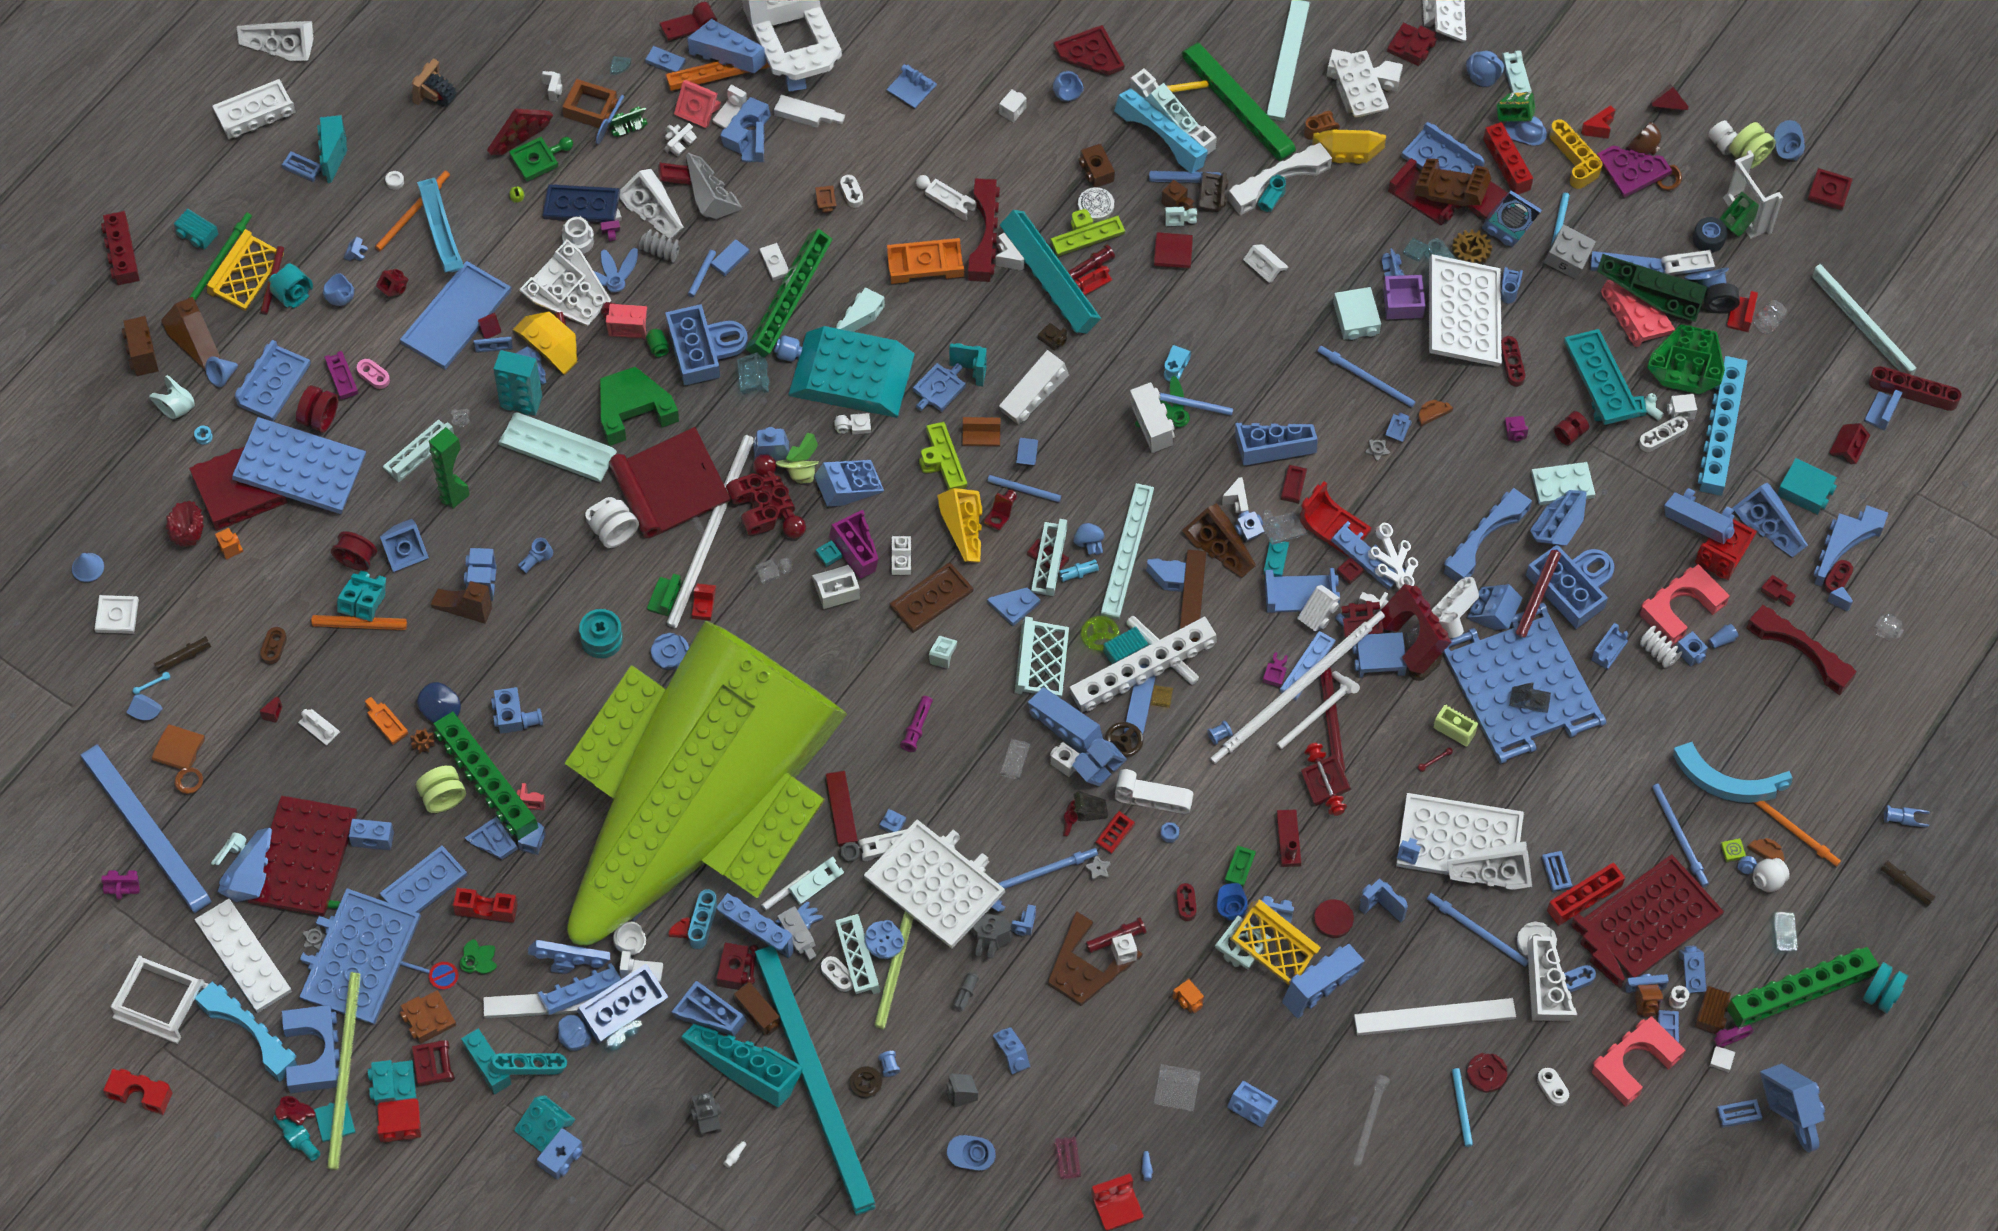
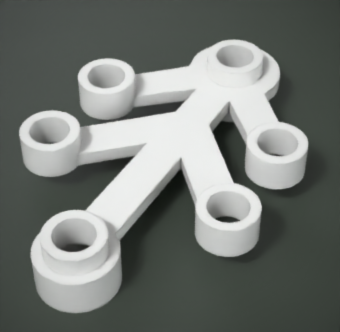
M1382 523L1376 528V536L1383 541L1388 555L1381 552L1378 547H1372L1368 551V556L1372 560L1378 558L1394 568L1396 573L1389 570L1385 564L1377 566L1375 573L1379 577L1385 575L1396 582L1398 589L1404 584L1414 586L1412 574L1418 566V561L1411 557L1405 561V573L1402 568L1406 554L1411 549L1410 543L1406 540L1400 542L1397 555L1390 540L1393 529L1388 523Z

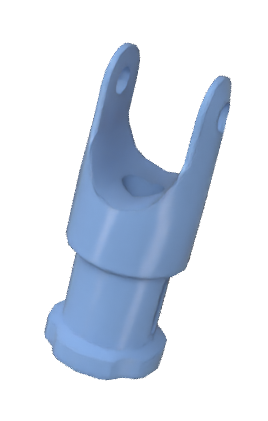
M1886 805L1884 822L1893 821L1900 822L1901 825L1929 827L1928 824L1916 822L1913 815L1914 813L1929 814L1930 812L1905 807L1897 809Z

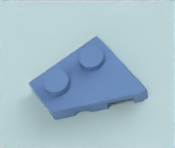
M1023 588L987 599V603L1014 626L1040 604V599L1030 589Z
M497 816L465 837L468 843L501 860L518 849Z

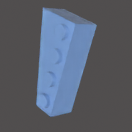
M713 19L709 20L687 38L689 53L693 56L699 54L704 59H716L721 64H733L735 68L752 73L757 72L766 64L763 46Z
M1235 423V438L1244 466L1317 453L1318 439L1313 424H1288V426L1271 424V426H1259V423H1252V425Z

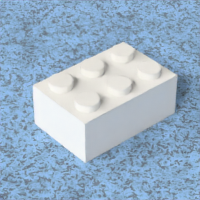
M1150 382L1130 390L1131 407L1151 452L1153 453L1172 446L1173 438L1175 437L1173 432L1174 425L1171 419H1167V409L1164 403L1161 404L1159 401L1160 394L1157 387L1153 388Z

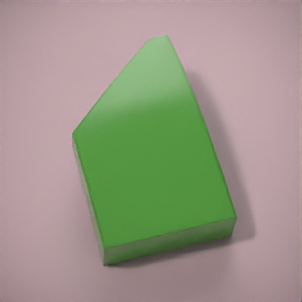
M807 433L800 447L792 446L786 460L801 461L809 459L818 446L814 434Z

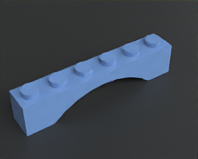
M1515 488L1510 493L1506 492L1501 498V503L1498 506H1493L1487 519L1484 517L1480 521L1479 528L1476 531L1472 530L1467 537V541L1457 547L1456 554L1453 557L1449 556L1444 563V574L1457 583L1465 577H1471L1474 574L1476 565L1475 555L1482 541L1496 529L1508 524L1518 523L1530 510L1532 500Z

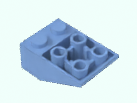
M871 460L823 462L814 475L827 506H843L884 491Z

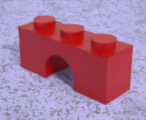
M465 888L456 889L453 903L454 912L457 916L511 923L515 921L518 906L516 895L496 893L494 898H486L480 896L477 890Z
M112 1069L103 1090L106 1098L125 1104L130 1094L138 1091L143 1092L144 1096L141 1103L144 1109L164 1115L173 1094L168 1083L161 1080L155 1082L144 1075L135 1076L125 1069Z

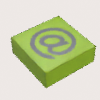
M1740 838L1721 842L1726 862L1740 860L1746 856Z

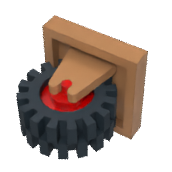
M433 58L430 63H426L422 73L419 76H415L412 81V102L418 106L427 97L433 100L434 103L437 102L439 106L447 107L457 94L455 87H452L453 84L439 75V61Z

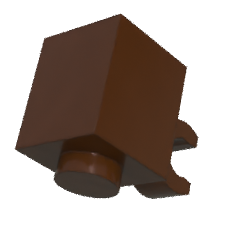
M1173 180L1162 191L1161 203L1166 207H1184L1185 211L1194 208L1192 206L1194 201L1187 197L1188 189L1177 181Z

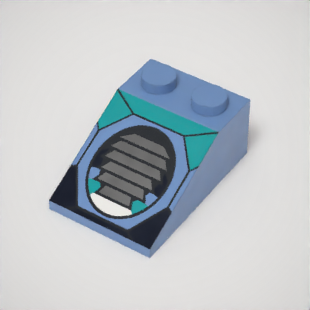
M1510 190L1491 210L1482 229L1489 235L1501 240L1503 244L1513 247L1540 214L1541 209Z

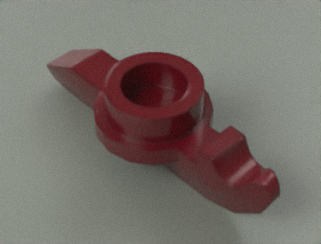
M1075 800L1069 803L1064 813L1063 836L1069 835L1072 824L1078 819V815L1074 811L1076 809L1074 806Z

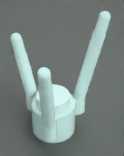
M232 833L230 839L227 840L225 846L216 855L211 864L214 865L216 863V865H219L229 851L232 853L241 852L246 846L244 845L246 838L239 833Z

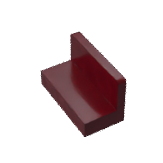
M1861 423L1845 424L1842 426L1829 453L1832 456L1843 455L1850 464H1857L1870 434Z

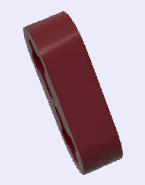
M1183 883L1178 886L1176 894L1178 914L1183 921L1189 922L1196 917L1195 891L1192 885ZM1183 890H1187L1188 899L1186 900L1184 899V894H1182ZM1185 905H1188L1189 911H1191L1190 915H1186V912H1184Z

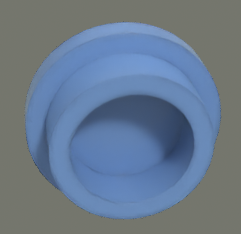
M1744 856L1738 862V869L1745 874H1751L1757 865L1756 860L1753 857Z

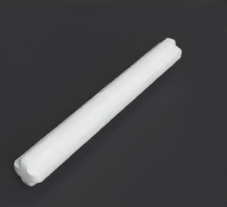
M1131 616L1127 620V625L1130 628L1137 627L1149 645L1159 641L1135 616ZM1183 661L1173 667L1191 685L1198 681L1199 676Z

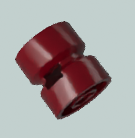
M1573 411L1565 417V420L1559 422L1553 430L1558 440L1564 445L1569 446L1578 439V436H1582L1589 430V423L1581 413Z

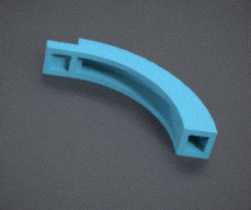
M435 178L417 182L427 221L444 272L458 271L464 266L449 227L437 181Z
M1693 742L1674 748L1673 756L1684 774L1706 792L1726 800L1747 803L1775 799L1777 790L1783 791L1789 788L1792 783L1790 771L1760 780L1732 778L1709 766L1701 758Z

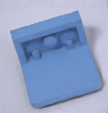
M1378 879L1372 886L1369 884L1364 888L1359 907L1362 913L1366 914L1379 902L1398 921L1402 922L1405 919L1408 908L1407 902L1402 896L1394 893L1392 887L1387 882Z

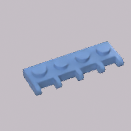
M1347 521L1331 541L1389 590L1395 582L1385 575L1379 577L1375 573V568L1380 564H1385L1394 573H1396L1395 569L1378 558L1376 560L1370 559L1368 551L1371 547L1360 539L1364 534L1360 532L1358 536L1348 529L1351 523Z
M607 964L608 969L600 973L592 970V976L580 981L575 977L573 978V983L560 988L559 984L554 986L555 991L545 995L542 991L538 992L539 999L548 1014L551 1015L591 999L620 981L621 977L613 964Z

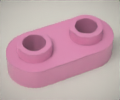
M363 359L358 362V375L373 387L383 389L389 385L390 378L388 372L374 361Z

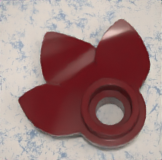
M284 1096L280 1099L275 1115L278 1120L290 1118L298 1125H302L306 1117H315V1111L311 1106L299 1102L293 1096Z

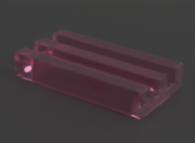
M1076 1136L1072 1138L1064 1137V1139L1056 1138L1060 1178L1081 1177ZM1071 1143L1073 1147L1076 1173H1073L1069 1150V1144ZM1062 1144L1065 1146L1068 1174L1064 1173L1061 1152Z

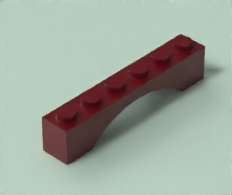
M975 178L974 200L984 219L986 229L981 243L969 255L968 281L990 282L991 275H994L995 264L991 263L992 259L995 260L996 248H993V244L997 242V233H994V228L997 229L998 218L995 217V213L999 212V202H996V198L1000 197V187H996L997 179Z
M1762 605L1750 618L1746 629L1761 640L1783 642L1802 651L1818 668L1824 685L1838 695H1841L1854 680L1857 671L1850 664L1844 663L1835 653L1823 648L1819 642L1809 638L1804 631L1795 628L1787 619L1781 618L1773 609Z

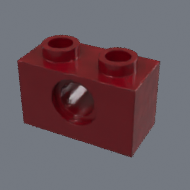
M725 942L717 975L718 987L739 990L742 988V984H746L748 972H745L746 966H750L752 959L748 946ZM734 964H737V965L740 966V967L737 968V969H732V968H730V967H731L732 965H734Z

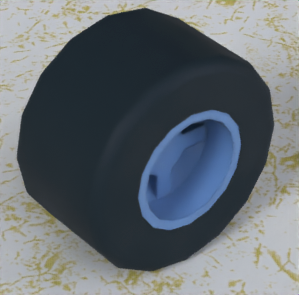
M1714 217L1701 219L1695 226L1693 243L1701 251L1710 250L1711 253L1719 251L1724 246L1728 234L1726 225L1720 219Z

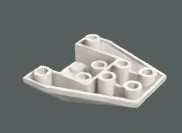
M566 240L556 250L546 265L519 290L533 303L555 313L563 312L564 317L588 326L598 316L604 302H611L610 297L582 252L569 240Z

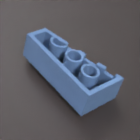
M1045 687L1028 701L1031 716L1041 721L1079 754L1086 753L1090 743L1095 739H1103L1099 724Z
M1350 944L1343 948L1341 946L1338 947L1331 956H1324L1317 965L1309 966L1302 975H1295L1289 982L1290 986L1282 1003L1297 1019L1300 1018L1306 1007L1313 1008L1323 995L1327 997L1337 987V984L1341 986L1358 973L1365 960Z

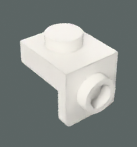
M543 71V84L549 85V101L556 102L558 95L562 93L563 87L560 74L552 71Z

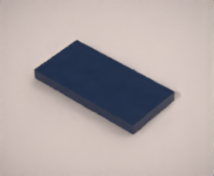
M548 184L542 215L543 219L569 220L573 217L581 216L587 222L615 221L621 191L619 188Z

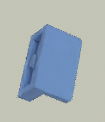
M756 122V130H748L751 142L742 153V162H764V122Z
M1895 390L1892 397L1878 392L1865 418V422L1885 430L1899 403L1902 392Z

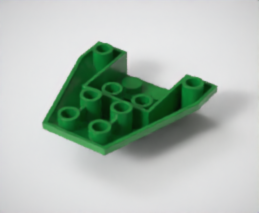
M1680 324L1652 353L1648 369L1663 386L1702 394L1720 385L1725 373V367L1717 332Z

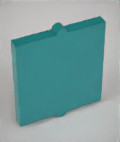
M344 1101L346 1102V1106H344L346 1111H343L345 1112V1116H343L345 1119L342 1121L344 1122L342 1123L344 1126L341 1128L343 1130V1133H341L342 1137L356 1133L347 1101ZM331 1102L327 1106L314 1109L323 1142L331 1140L332 1123L334 1120L333 1113L335 1110V1104Z

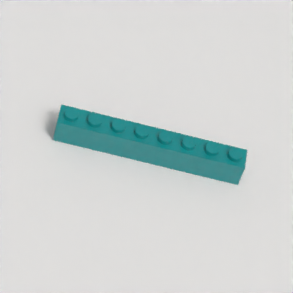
M1012 210L1000 223L1001 228L1004 230L1003 233L1012 241L1024 258V262L1030 266L1032 274L1040 280L1042 288L1050 294L1053 303L1061 309V314L1071 323V328L1077 333H1088L1100 321L1101 317L1025 212Z

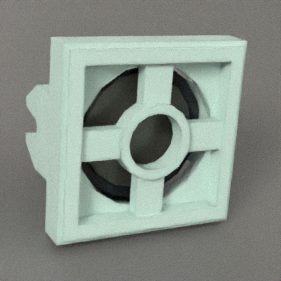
M1237 916L1215 945V948L1222 952L1227 962L1231 961L1234 967L1241 965L1249 969L1256 959L1230 939L1243 918ZM1253 929V940H1262L1260 930ZM1241 931L1238 938L1244 943L1249 942L1248 932ZM1266 934V939H1271V937ZM1257 943L1254 944L1255 951L1260 954L1264 949L1263 943H1258V946Z

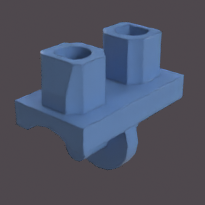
M1263 896L1261 901L1291 924L1294 910L1292 902L1283 900L1281 904L1273 903L1274 899L1272 897Z

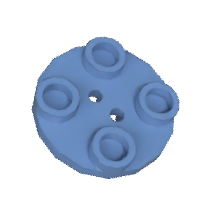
M890 920L873 923L868 927L864 935L867 949L879 958L888 959L895 957L904 945L901 931Z

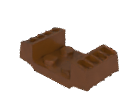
M1427 158L1416 183L1414 195L1428 198L1430 201L1465 207L1467 205L1481 206L1492 178L1488 168L1475 165L1472 174L1440 169L1439 159Z

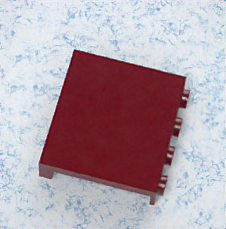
M245 446L233 449L224 455L215 456L206 462L197 463L189 468L216 531L287 504L285 496L232 480L233 473Z

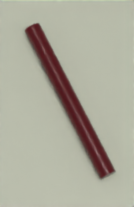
M277 246L270 277L279 272L284 247ZM269 281L261 308V313L264 315L268 314L273 295L270 292L271 283Z

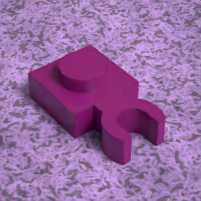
M1275 652L1272 659L1273 664L1268 663L1263 683L1281 688L1287 670L1283 666L1286 665L1288 657L1285 655L1284 659L1280 661L1277 659L1278 653Z

